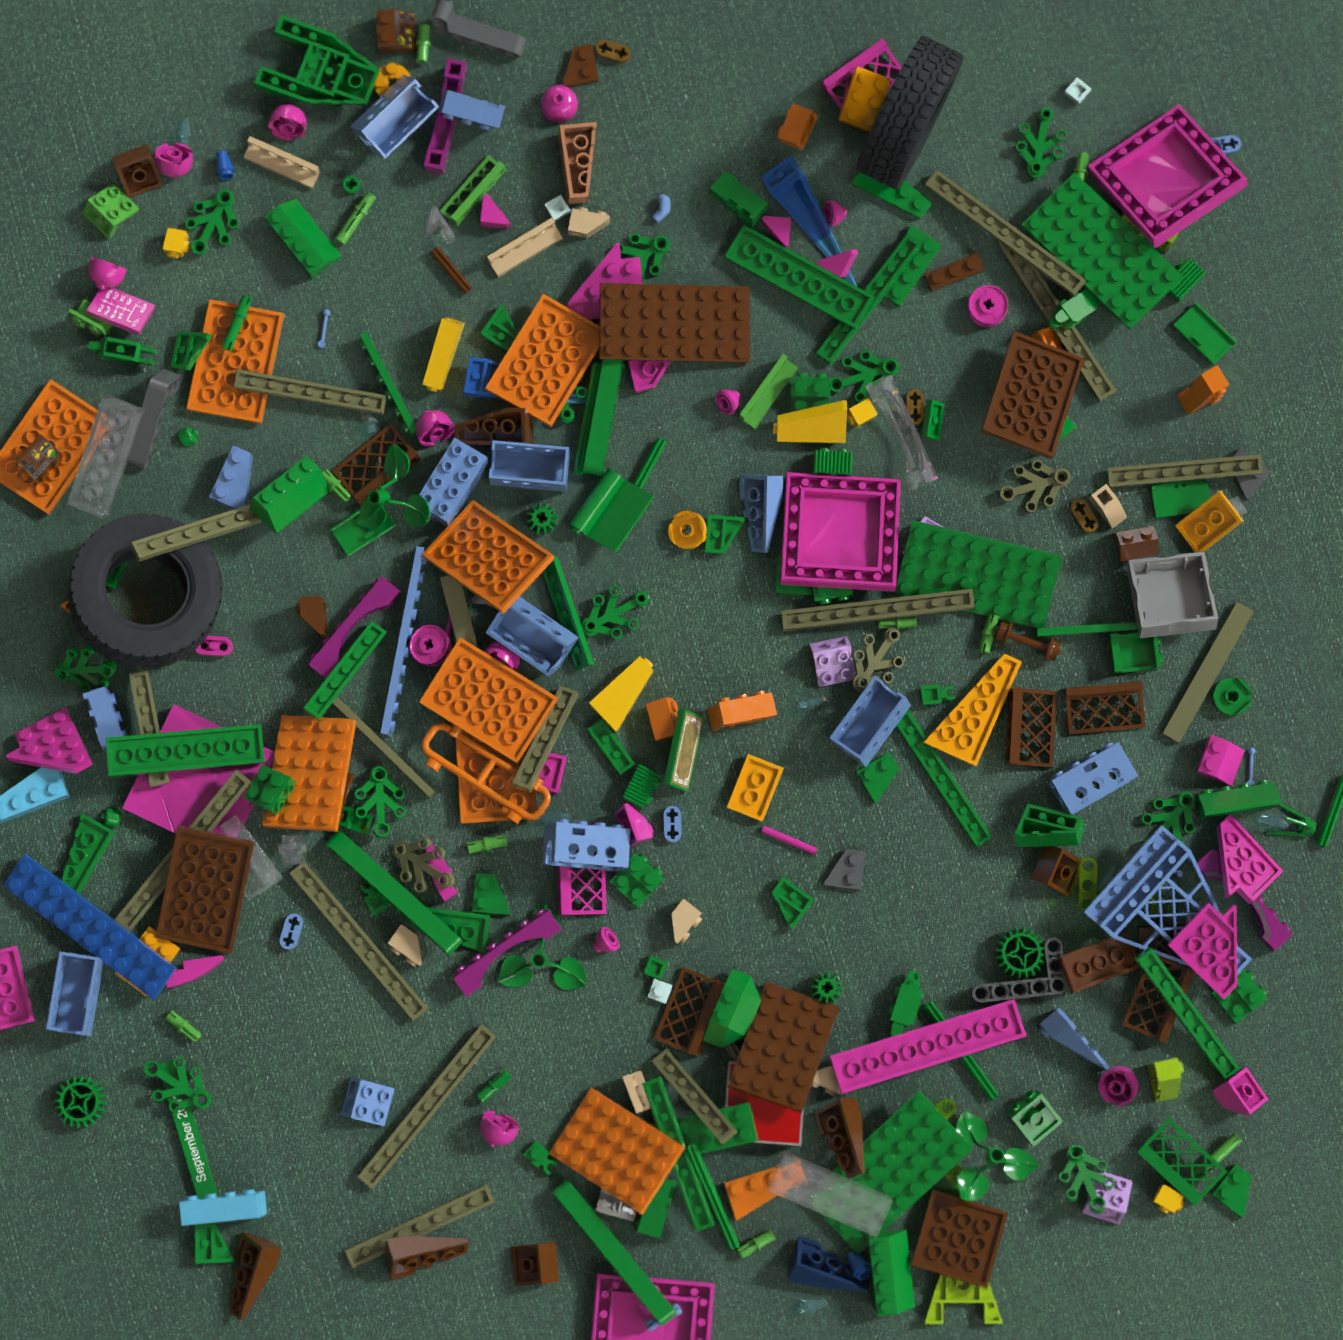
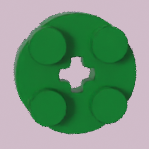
M1225 678L1214 688L1212 694L1214 705L1219 712L1227 716L1240 715L1251 704V689L1242 679ZM1228 692L1231 694L1235 692L1237 694L1235 702L1228 700Z

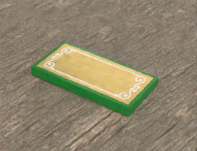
M679 709L664 784L684 792H689L704 717L686 709Z

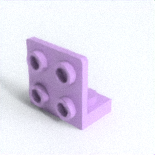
M847 636L810 644L820 687L853 680L856 673L851 656V645Z
M1106 1172L1098 1173L1105 1177H1112L1115 1181L1114 1188L1112 1190H1105L1102 1184L1092 1180L1097 1195L1103 1197L1106 1202L1105 1210L1099 1214L1093 1213L1089 1207L1090 1197H1088L1082 1213L1120 1225L1126 1214L1132 1181ZM1109 1181L1105 1183L1108 1186L1112 1185ZM1098 1204L1094 1205L1097 1209L1101 1208Z

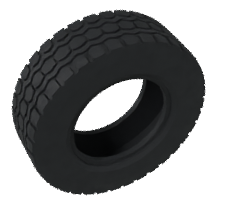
M921 36L898 73L874 121L856 165L857 171L892 189L898 190L927 141L949 96L964 59L961 53L926 36Z
M139 513L138 515L131 514L126 515L125 518L119 517L114 519L113 522L110 521L101 526V529L98 528L91 534V537H88L74 560L68 585L69 610L74 625L78 628L77 631L81 637L85 639V642L90 647L94 648L95 652L101 656L104 655V658L117 662L116 664L125 667L128 665L129 668L139 669V667H142V669H152V667L160 668L165 667V665L174 664L177 660L180 661L193 653L207 638L215 623L222 599V579L217 560L212 555L213 552L208 544L205 545V541L149 558L168 566L177 575L182 584L184 604L170 619L152 625L137 624L118 614L109 602L106 593V580L108 576L120 564L137 559L131 548V542L185 525L178 520L173 521V518L161 517L158 514L148 515V513Z

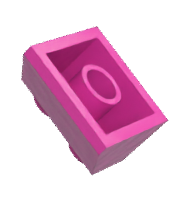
M1210 735L1195 773L1232 786L1245 750L1230 741Z

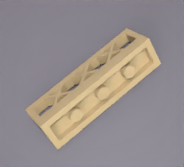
M251 136L249 137V146L244 155L245 160L313 189L320 174L318 166Z
M550 218L487 256L488 262L496 275L500 277L563 238L555 226V221L553 218Z

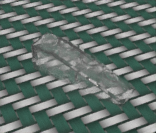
M236 814L220 825L222 835L255 842L244 893L248 900L266 891L283 879Z

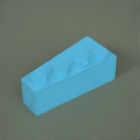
M41 767L0 796V824L69 798L70 794L62 772Z
M252 1189L244 1190L240 1194H235V1191L223 1193L224 1196H216V1193L205 1194L204 1198L197 1199V1195L186 1196L185 1200L179 1202L181 1224L184 1226L262 1217L267 1214L265 1191L255 1192Z

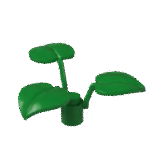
M395 444L390 446L384 463L386 476L393 479L383 486H379L378 490H371L368 493V497L363 501L356 523L363 527H380L387 517L385 509L382 508L387 503L406 506L404 518L406 523L412 527H421L427 524L430 519V507L424 497L411 495L408 503L390 500V494L384 490L396 482L398 477H405L410 469V460L407 454Z
M546 904L541 905L533 912L534 914L541 908H543V910L548 908L550 912L553 914V916L556 918L558 923L561 925L560 919L557 916V914L554 911H552ZM541 938L538 952L532 955L531 963L527 964L525 958L519 955L508 957L501 966L497 981L505 986L521 987L528 984L533 977L529 967L542 968L545 965L558 968L554 972V981L558 987L565 990L585 987L587 976L584 967L575 958L565 957L561 960L560 965L548 962L547 954L542 951L545 939Z
M964 1111L958 1118L956 1130L971 1146L975 1144L977 1147L988 1151L985 1155L987 1164L979 1173L975 1168L969 1167L963 1169L958 1175L957 1187L960 1197L964 1201H974L986 1194L990 1182L982 1173L991 1165H997L1000 1162L1005 1164L1004 1173L1015 1181L1025 1179L1039 1167L1036 1160L1022 1149L1010 1148L1004 1153L999 1147L992 1149L991 1146L987 1147L980 1144L979 1142L985 1140L988 1130L984 1121L979 1117Z

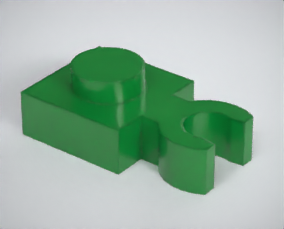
M940 684L921 686L922 706L942 704L943 698L947 701L955 700V696L950 697L947 695V691L954 690V686H947L943 690H941Z
M362 884L360 885L362 893L368 895L363 899L372 916L390 908L387 900L377 891L375 892L372 887L365 889Z
M537 1140L523 1154L536 1168L542 1164L544 1172L548 1175L551 1174L547 1169L549 1164L558 1167L554 1160L547 1159L550 1153Z

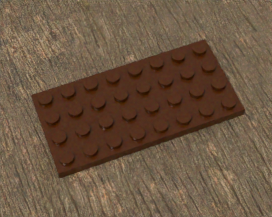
M600 283V360L749 363L750 287Z

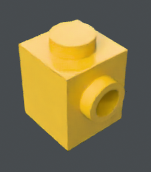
M173 228L167 229L163 251L168 257L178 259V257L184 258V254L188 252L190 245L187 232Z
M868 398L848 409L847 420L856 429L874 419L878 413Z
M1164 1184L1160 1185L1152 1202L1159 1205L1158 1209L1166 1214H1169V1212L1175 1213L1176 1210L1180 1211L1185 1201L1182 1200L1184 1197L1182 1194Z

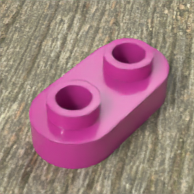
M207 636L203 643H207L208 647L201 649L200 645L196 652L204 656L225 657L231 654L233 644L227 637ZM222 644L227 645L225 650H220Z

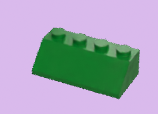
M297 199L277 206L264 216L267 224L312 280L342 258V255Z
M305 456L255 495L249 509L275 534H278L330 491L321 469L308 456Z
M1268 780L1258 781L1255 786H1250L1249 783L1240 784L1237 789H1231L1230 786L1221 787L1218 792H1212L1211 789L1200 791V795L1196 796L1200 819L1272 808L1282 803L1275 783H1269Z
M906 1229L867 1234L877 1316L899 1314L915 1307Z

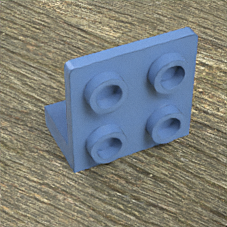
M351 1077L341 1115L384 1126L394 1088Z

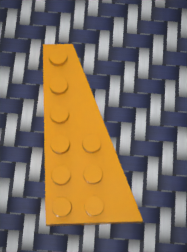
M1003 654L923 743L972 766H977L1022 661Z

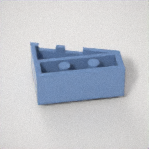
M444 90L438 113H442L443 118L454 120V117L461 119L460 123L471 126L472 123L479 124L478 128L489 131L490 128L500 127L505 106H498L485 100H478L467 95Z
M232 446L209 496L213 502L231 510L247 506L253 456L250 452Z
M101 687L83 693V697L87 700L90 709L89 714L90 717L92 716L102 751L107 753L106 738L128 736L126 729L122 730L120 722H123L120 711H116L114 705L117 704L115 694L111 693L106 687Z

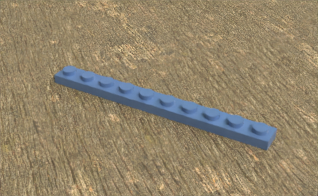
M416 547L380 732L382 736L390 737V732H394L396 721H393L394 713L397 714L399 709V702L396 701L397 696L402 693L403 684L400 681L401 676H405L406 673L404 660L405 657L408 658L410 646H407L408 639H411L414 628L411 627L412 620H416L417 609L414 608L416 601L419 602L421 590H418L419 583H423L425 572H422L423 564H427V560L422 555L425 551L424 547Z

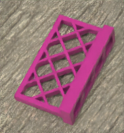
M883 38L820 84L828 92L840 111L846 97L847 88H849V77L853 75L855 67L858 66L864 69L866 64L874 65V73L877 71V66L886 67L887 78H889L890 68L897 69L900 72L902 67L886 46L887 43ZM883 52L889 57L888 65L878 63L879 55ZM891 83V84L889 85V89H888V90L891 89L893 83ZM836 86L845 87L843 97L836 96L831 89Z
M557 866L559 916L606 914L605 870H599L595 874L591 869H587L593 877L585 883L578 876L585 868H582L576 874L571 867ZM576 878L584 885L578 893L571 888V883ZM594 878L601 883V888L597 893L588 886ZM585 888L594 895L587 903L579 896ZM576 897L584 904L580 911H572V902ZM596 897L601 901L602 910H594L589 906V903Z

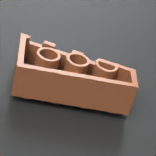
M597 122L559 126L557 133L568 205L587 202Z

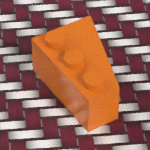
M1217 365L1198 376L1192 382L1193 386H1187L1184 389L1185 391L1179 393L1177 397L1189 415L1209 403L1214 405L1219 402L1220 398L1224 396L1223 394L1227 392L1226 389L1229 383Z
M765 691L756 692L754 696L750 697L747 694L739 695L734 700H730L729 697L718 700L719 703L707 709L712 732L718 731L722 727L729 726L731 728L738 724H749L771 719L777 715L772 693L765 694Z

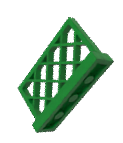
M1170 1117L1137 1150V1153L1194 1206L1201 1201L1227 1172ZM1169 1123L1175 1128L1176 1137H1164V1128ZM1162 1131V1137H1157V1135ZM1162 1139V1151H1153L1148 1146L1153 1140ZM1164 1139H1176V1150L1165 1151ZM1178 1139H1187L1190 1142V1150H1178ZM1192 1144H1193L1198 1150H1192ZM1201 1152L1205 1156V1164H1193V1153ZM1157 1153H1163V1159ZM1165 1153H1176L1177 1164L1168 1165L1165 1162ZM1179 1153H1190L1191 1164H1179ZM1207 1158H1208L1212 1163L1207 1164ZM1193 1166H1205V1178H1194ZM1207 1166H1216L1221 1171L1217 1177H1208ZM1179 1167H1191V1178H1182L1179 1173ZM1194 1180H1206V1188L1201 1194L1194 1189Z

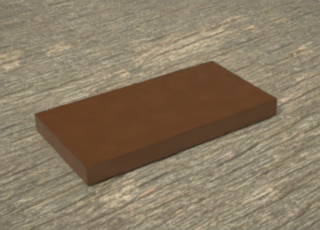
M1128 931L1118 934L1119 937L1131 941ZM1112 937L1058 957L1071 994L1140 968L1134 960L1137 957L1134 946Z

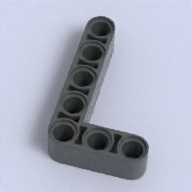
M437 0L431 16L433 30L441 35L514 58L521 57L526 42L524 37L457 16L454 13L453 5L448 1Z
M163 369L151 378L127 456V463L142 469L147 468L168 397L178 390L182 381V375Z
M1050 938L1043 944L1045 947L1043 953L1046 955L1044 958L1046 978L977 985L971 991L972 1000L976 1003H986L1063 993L1067 988V982L1061 965L1057 972L1050 969V963L1052 961L1059 963L1058 957L1063 955L1060 940ZM1049 942L1057 944L1056 952L1048 950ZM1058 980L1061 982L1062 988L1060 991L1053 989V981ZM1034 983H1041L1043 986L1041 993H1036L1033 990ZM1019 984L1023 987L1022 995L1014 993L1015 985ZM998 986L1004 989L1002 997H997L994 993L995 988ZM977 989L984 990L985 997L983 999H978L975 996Z

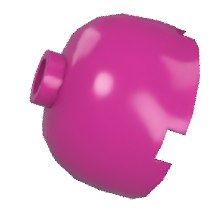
M555 85L544 92L541 98V110L547 120L563 124L569 122L576 115L578 101L575 93L570 88L564 85Z
M291 104L282 105L272 112L268 128H271L272 134L280 139L292 140V137L300 139L305 135L307 120L304 112L298 107Z
M168 143L163 144L156 149V166L161 173L170 178L181 177L187 174L192 167V150L190 147L180 143H174V146H168Z
M91 257L87 271L89 278L96 283L95 287L106 290L107 287L118 286L123 281L127 269Z
M428 410L423 412L416 422V435L421 445L425 447L435 446V441L441 439L442 443L452 435L454 425L444 412Z
M498 641L490 643L483 651L514 671H517L520 665V656Z
M1114 1066L1101 1075L1098 1089L1100 1095L1108 1103L1116 1104L1114 1106H1125L1136 1096L1139 1084L1132 1070L1123 1066Z
M496 1111L484 1112L480 1122V1133L487 1141L486 1143L492 1147L510 1144L520 1129L518 1122L501 1113L500 1117L494 1115Z

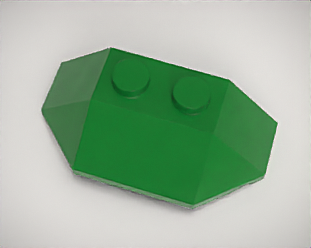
M732 969L714 1009L703 1041L722 1048L746 1037L750 1024L761 1003L750 975Z

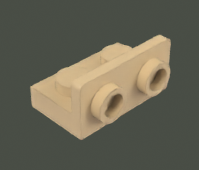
M637 1071L623 1076L636 1113L638 1114L650 1109L651 1107L642 1085L645 1082L642 1072Z

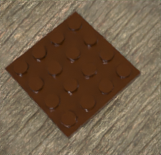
M932 1190L911 1266L987 1289L1008 1212L972 1201H964L961 1198Z

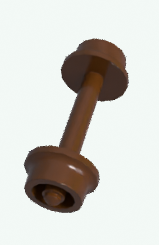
M1001 622L1000 627L995 629L997 634L995 641L1000 642L1003 647L1007 639L1046 652L1043 659L1045 662L1046 660L1055 662L1057 655L1062 654L1060 651L1061 643L1054 640V637H1051L1048 645L1011 632L1012 622Z

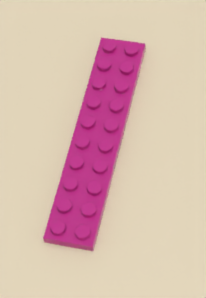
M1015 999L832 1055L830 1060L840 1092L843 1094L1026 1037V1033Z

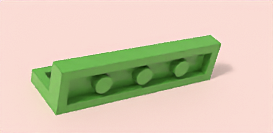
M488 155L444 205L440 213L458 226L506 171L505 165L500 161H495ZM489 162L492 163L494 168L485 174L484 167ZM483 177L480 184L472 188V181L475 178ZM471 191L467 199L460 202L461 193ZM458 205V209L452 216L446 212L450 206Z
M782 354L739 415V419L754 430L798 370L797 366L787 360L788 356Z

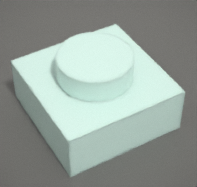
M1077 77L1066 89L1065 94L1079 105L1090 93L1091 88Z
M561 195L545 204L554 221L571 212Z
M654 979L648 998L666 1004L673 985Z

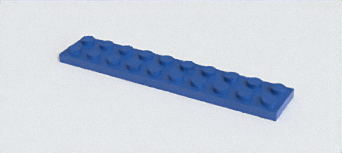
M27 854L22 856L3 885L93 955L101 958L105 964L153 1000L157 999L177 969L176 966Z

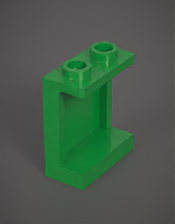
M1115 633L1108 636L1113 674L1158 670L1161 664H1163V655L1159 653L1158 645H1161L1160 636L1140 638L1139 633L1120 635Z

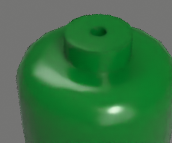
M185 427L178 432L177 437L182 446L189 447L197 443L196 436H198V433L191 427Z
M107 808L101 814V821H103L104 826L115 828L120 824L121 813L118 809Z

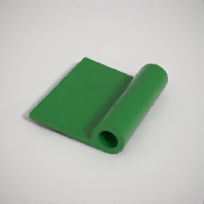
M608 468L569 524L572 527L570 530L578 536L583 534L616 553L654 496L624 480L622 476Z

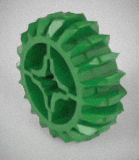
M1017 927L1013 928L1014 934L1007 930L1008 938L1002 934L1000 937L1004 942L997 941L996 943L998 946H1001V949L996 948L994 950L996 953H1000L999 956L995 957V960H1002L998 967L1005 965L1006 968L1002 972L1006 973L1010 970L1009 977H1013L1014 973H1017L1016 979L1021 978V973H1023L1024 979H1027V972L1031 976H1035L1033 969L1038 972L1041 971L1038 963L1045 965V961L1040 960L1041 957L1045 958L1046 956L1045 953H1041V951L1045 950V947H1040L1039 945L1044 940H1036L1039 936L1038 933L1031 936L1032 929L1025 933V927L1021 928V933L1018 932ZM1020 937L1030 940L1035 947H1025ZM1015 938L1014 951L1005 953L1008 942ZM1019 947L1022 950L1030 951L1023 955V959L1019 958L1020 956L1011 954L1019 951ZM1036 953L1034 963L1027 968V956ZM1007 959H1017L1021 969L1013 967Z
M84 1075L80 1076L79 1081L77 1076H73V1083L66 1079L67 1087L63 1084L59 1086L63 1092L56 1091L55 1094L59 1095L60 1099L56 1098L54 1102H60V1105L54 1108L55 1110H62L57 1116L62 1117L65 1115L62 1120L63 1123L68 1122L70 1119V1127H73L76 1122V1127L81 1128L83 1122L84 1127L87 1128L89 1127L88 1121L94 1125L96 1124L94 1117L97 1119L102 1118L98 1114L99 1111L105 1113L106 1110L101 1108V1105H107V1102L101 1101V1098L107 1097V1094L99 1093L103 1091L104 1087L96 1088L99 1084L98 1081H94L91 1084L92 1077H88L85 1082ZM84 1085L92 1091L82 1095L75 1087ZM71 1091L73 1099L68 1107H66V1097ZM95 1096L96 1104L94 1110L90 1112L89 1102ZM78 1097L82 1099L86 1098L84 1099L85 1102H83V1106H75L77 1104L76 1101H78ZM80 1109L86 1117L76 1118L70 1112Z

